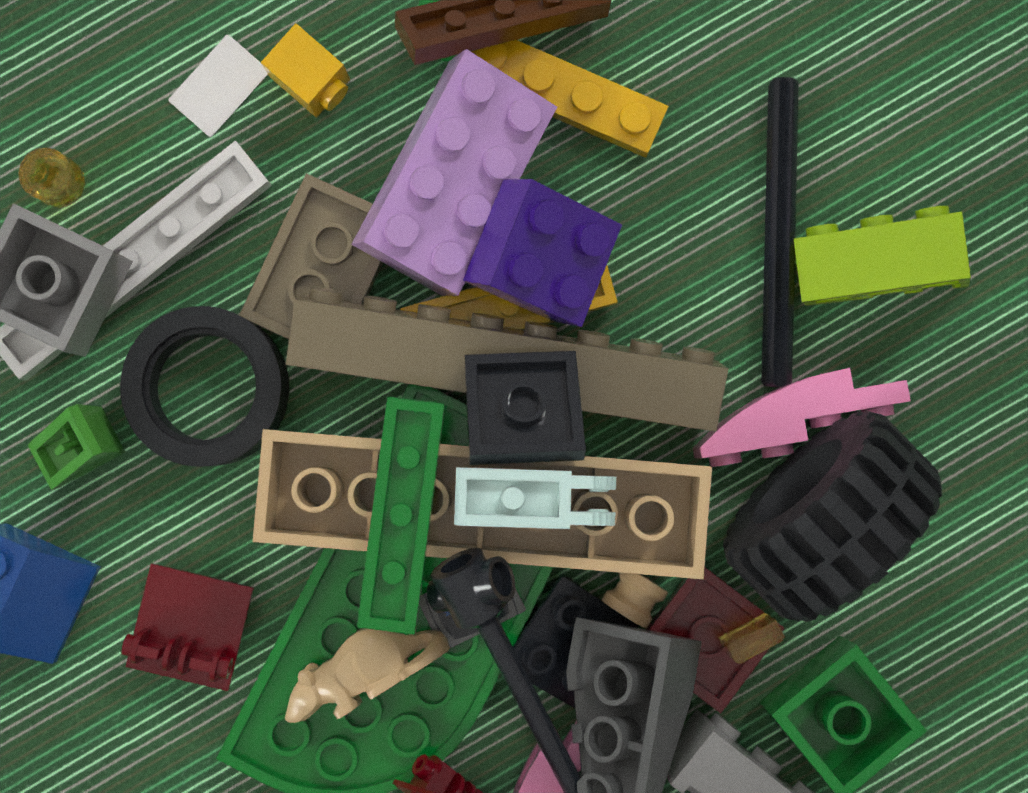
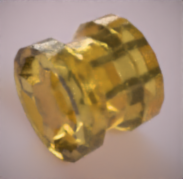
M47 147L35 149L28 153L20 164L18 175L24 191L48 206L57 208L70 206L83 193L85 178L80 166L56 149ZM47 169H49L50 174L47 177V181L42 182L41 180L44 179Z

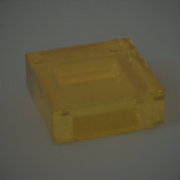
M764 613L719 637V640L727 655L735 663L741 664L782 642L785 636L777 621Z

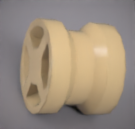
M618 572L620 580L616 587L612 590H607L601 600L621 615L647 629L652 621L651 610L656 603L663 602L669 592L642 574Z

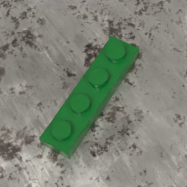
M387 397L358 614V628L413 635L416 633L446 404Z

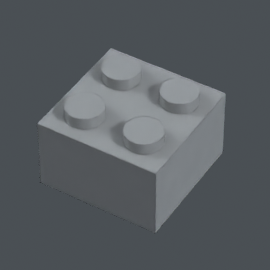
M13 203L0 229V322L63 352L86 357L133 261Z

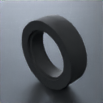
M192 306L161 316L146 327L136 338L123 364L120 395L122 407L130 427L142 443L154 453L169 461L186 466H221L240 461L261 448L263 429L277 430L279 428L289 400V377L279 348L259 326L225 309L210 306ZM216 336L230 340L245 353L254 371L256 391L252 407L240 425L223 436L202 440L182 433L167 419L159 401L158 381L164 363L179 346L195 338Z

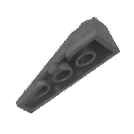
M576 617L566 674L568 691H574L577 724H571L573 743H579L582 777L577 782L578 793H662L693 697L702 641L653 630Z

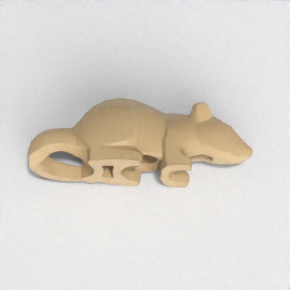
M366 628L357 630L344 641L331 659L320 666L315 663L308 664L304 670L298 673V682L290 694L285 720L289 723L305 721L323 704L327 703L337 704L333 714L338 720L360 705L362 700L359 694L366 692L371 700L438 659L450 649L448 639L442 632L436 630L416 632L415 635ZM423 648H426L413 660H411L410 662L407 661V659L411 655H413L414 653Z

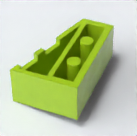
M934 206L915 211L916 219L893 222V215H879L861 219L860 228L839 231L838 224H824L807 228V237L794 238L802 303L810 306L869 299L877 295L898 292L912 294L923 292V289L947 285H952L953 289L969 287L971 275L962 212L950 213L949 206Z

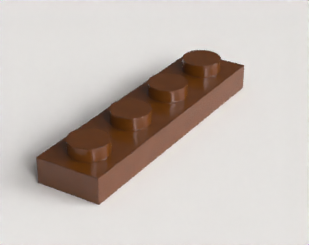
M441 0L395 11V29L414 65L458 55L465 49L474 51L606 18L609 14L611 0Z

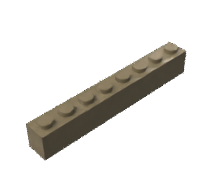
M310 287L309 295L300 294L294 300L286 365L466 393L465 355L576 351L582 411L717 431L729 368L714 360L715 352L683 347L682 355L661 352L663 344L637 338H631L630 347L609 343L610 335L588 330H578L577 338L556 335V326L538 322H525L524 330L504 327V318L482 313H472L471 321L450 318V309L432 305H418L417 313L397 310L396 300L376 296H364L363 304L342 301L343 292L319 287Z

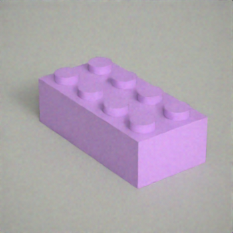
M465 49L451 59L446 66L351 245L441 296H458L465 284L463 281L503 179H520L557 106Z

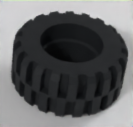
M859 411L851 414L848 419L841 418L834 422L830 428L821 430L808 443L800 446L794 453L790 454V457L781 466L778 465L769 474L768 479L753 491L748 502L741 506L735 515L736 520L729 525L726 531L727 537L723 541L727 563L783 618L807 622L816 620L819 614L824 616L838 611L840 605L845 602H853L863 595V591L873 583L877 584L888 574L887 571L897 561H902L912 550L910 546L914 541L923 536L930 526L928 520L936 515L940 506L939 498L942 496V485L938 470L884 415L869 411Z

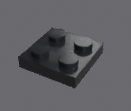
M576 351L465 355L470 465L584 460L586 446Z

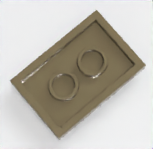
M306 173L239 316L289 339L294 300L300 294L309 295L310 287L343 292L342 301L363 304L364 296L369 295L383 262L351 244L373 204Z

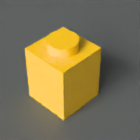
M296 23L261 61L269 77L316 118L324 109L328 111L334 109L348 91L346 84L350 81L344 64Z

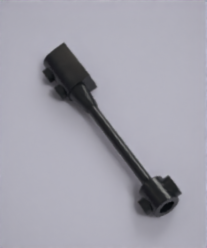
M470 548L452 555L436 566L431 572L430 577L432 580L428 583L426 591L430 607L437 613L449 611L458 628L478 629L563 792L578 793L577 782L581 776L498 619V615L507 602L512 600L515 593V578L510 565L500 556L486 559L480 548Z

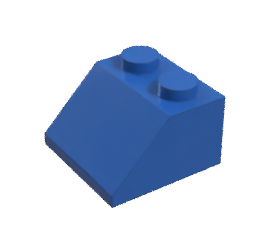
M0 524V653L52 664L57 662L101 566L10 524Z

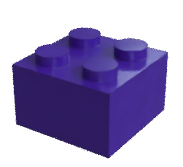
M503 179L463 281L551 321L582 327L622 224L533 179Z

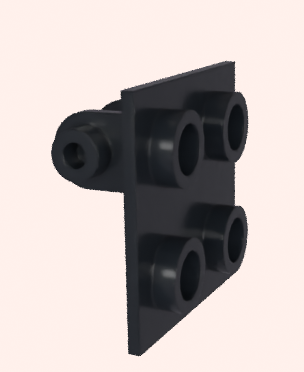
M563 574L560 575L557 581L552 580L550 583L552 589L540 607L535 606L532 610L535 614L531 620H527L525 623L526 628L513 648L533 685L575 708L574 691H568L566 670L576 617L636 628L639 625L612 609L602 600L581 588L577 582Z

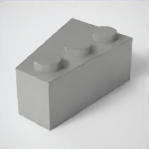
M698 709L682 728L667 775L670 785L681 793H684L686 790L691 793H815L800 780L792 787L782 779L778 773L783 767L760 747L757 746L751 753L738 743L736 739L740 736L741 732L720 714L715 712L711 719H709Z

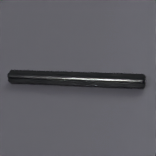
M792 77L773 78L768 85L761 382L767 387H784L792 383L795 277L794 238L796 232L799 82Z

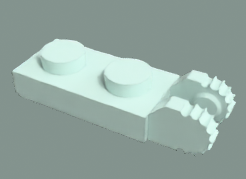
M456 467L454 525L570 529V525L614 526L616 512H609L607 509L571 511V489L608 492L609 490L616 489L617 477L572 475V471Z

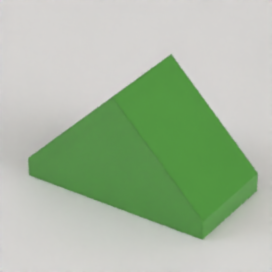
M82 404L66 408L28 444L51 491L125 453L103 408Z

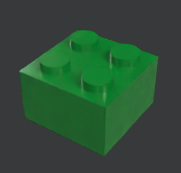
M840 635L759 702L833 793H854L927 732L855 643Z

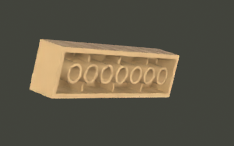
M263 429L253 542L367 551L382 439ZM441 444L426 556L449 558L456 553L470 548H480L486 559L500 556L511 564L704 580L712 467L585 456L582 461L470 465L469 446ZM456 467L572 471V475L617 477L615 490L590 492L588 489H571V511L607 509L609 512H616L615 525H570V529L454 525Z

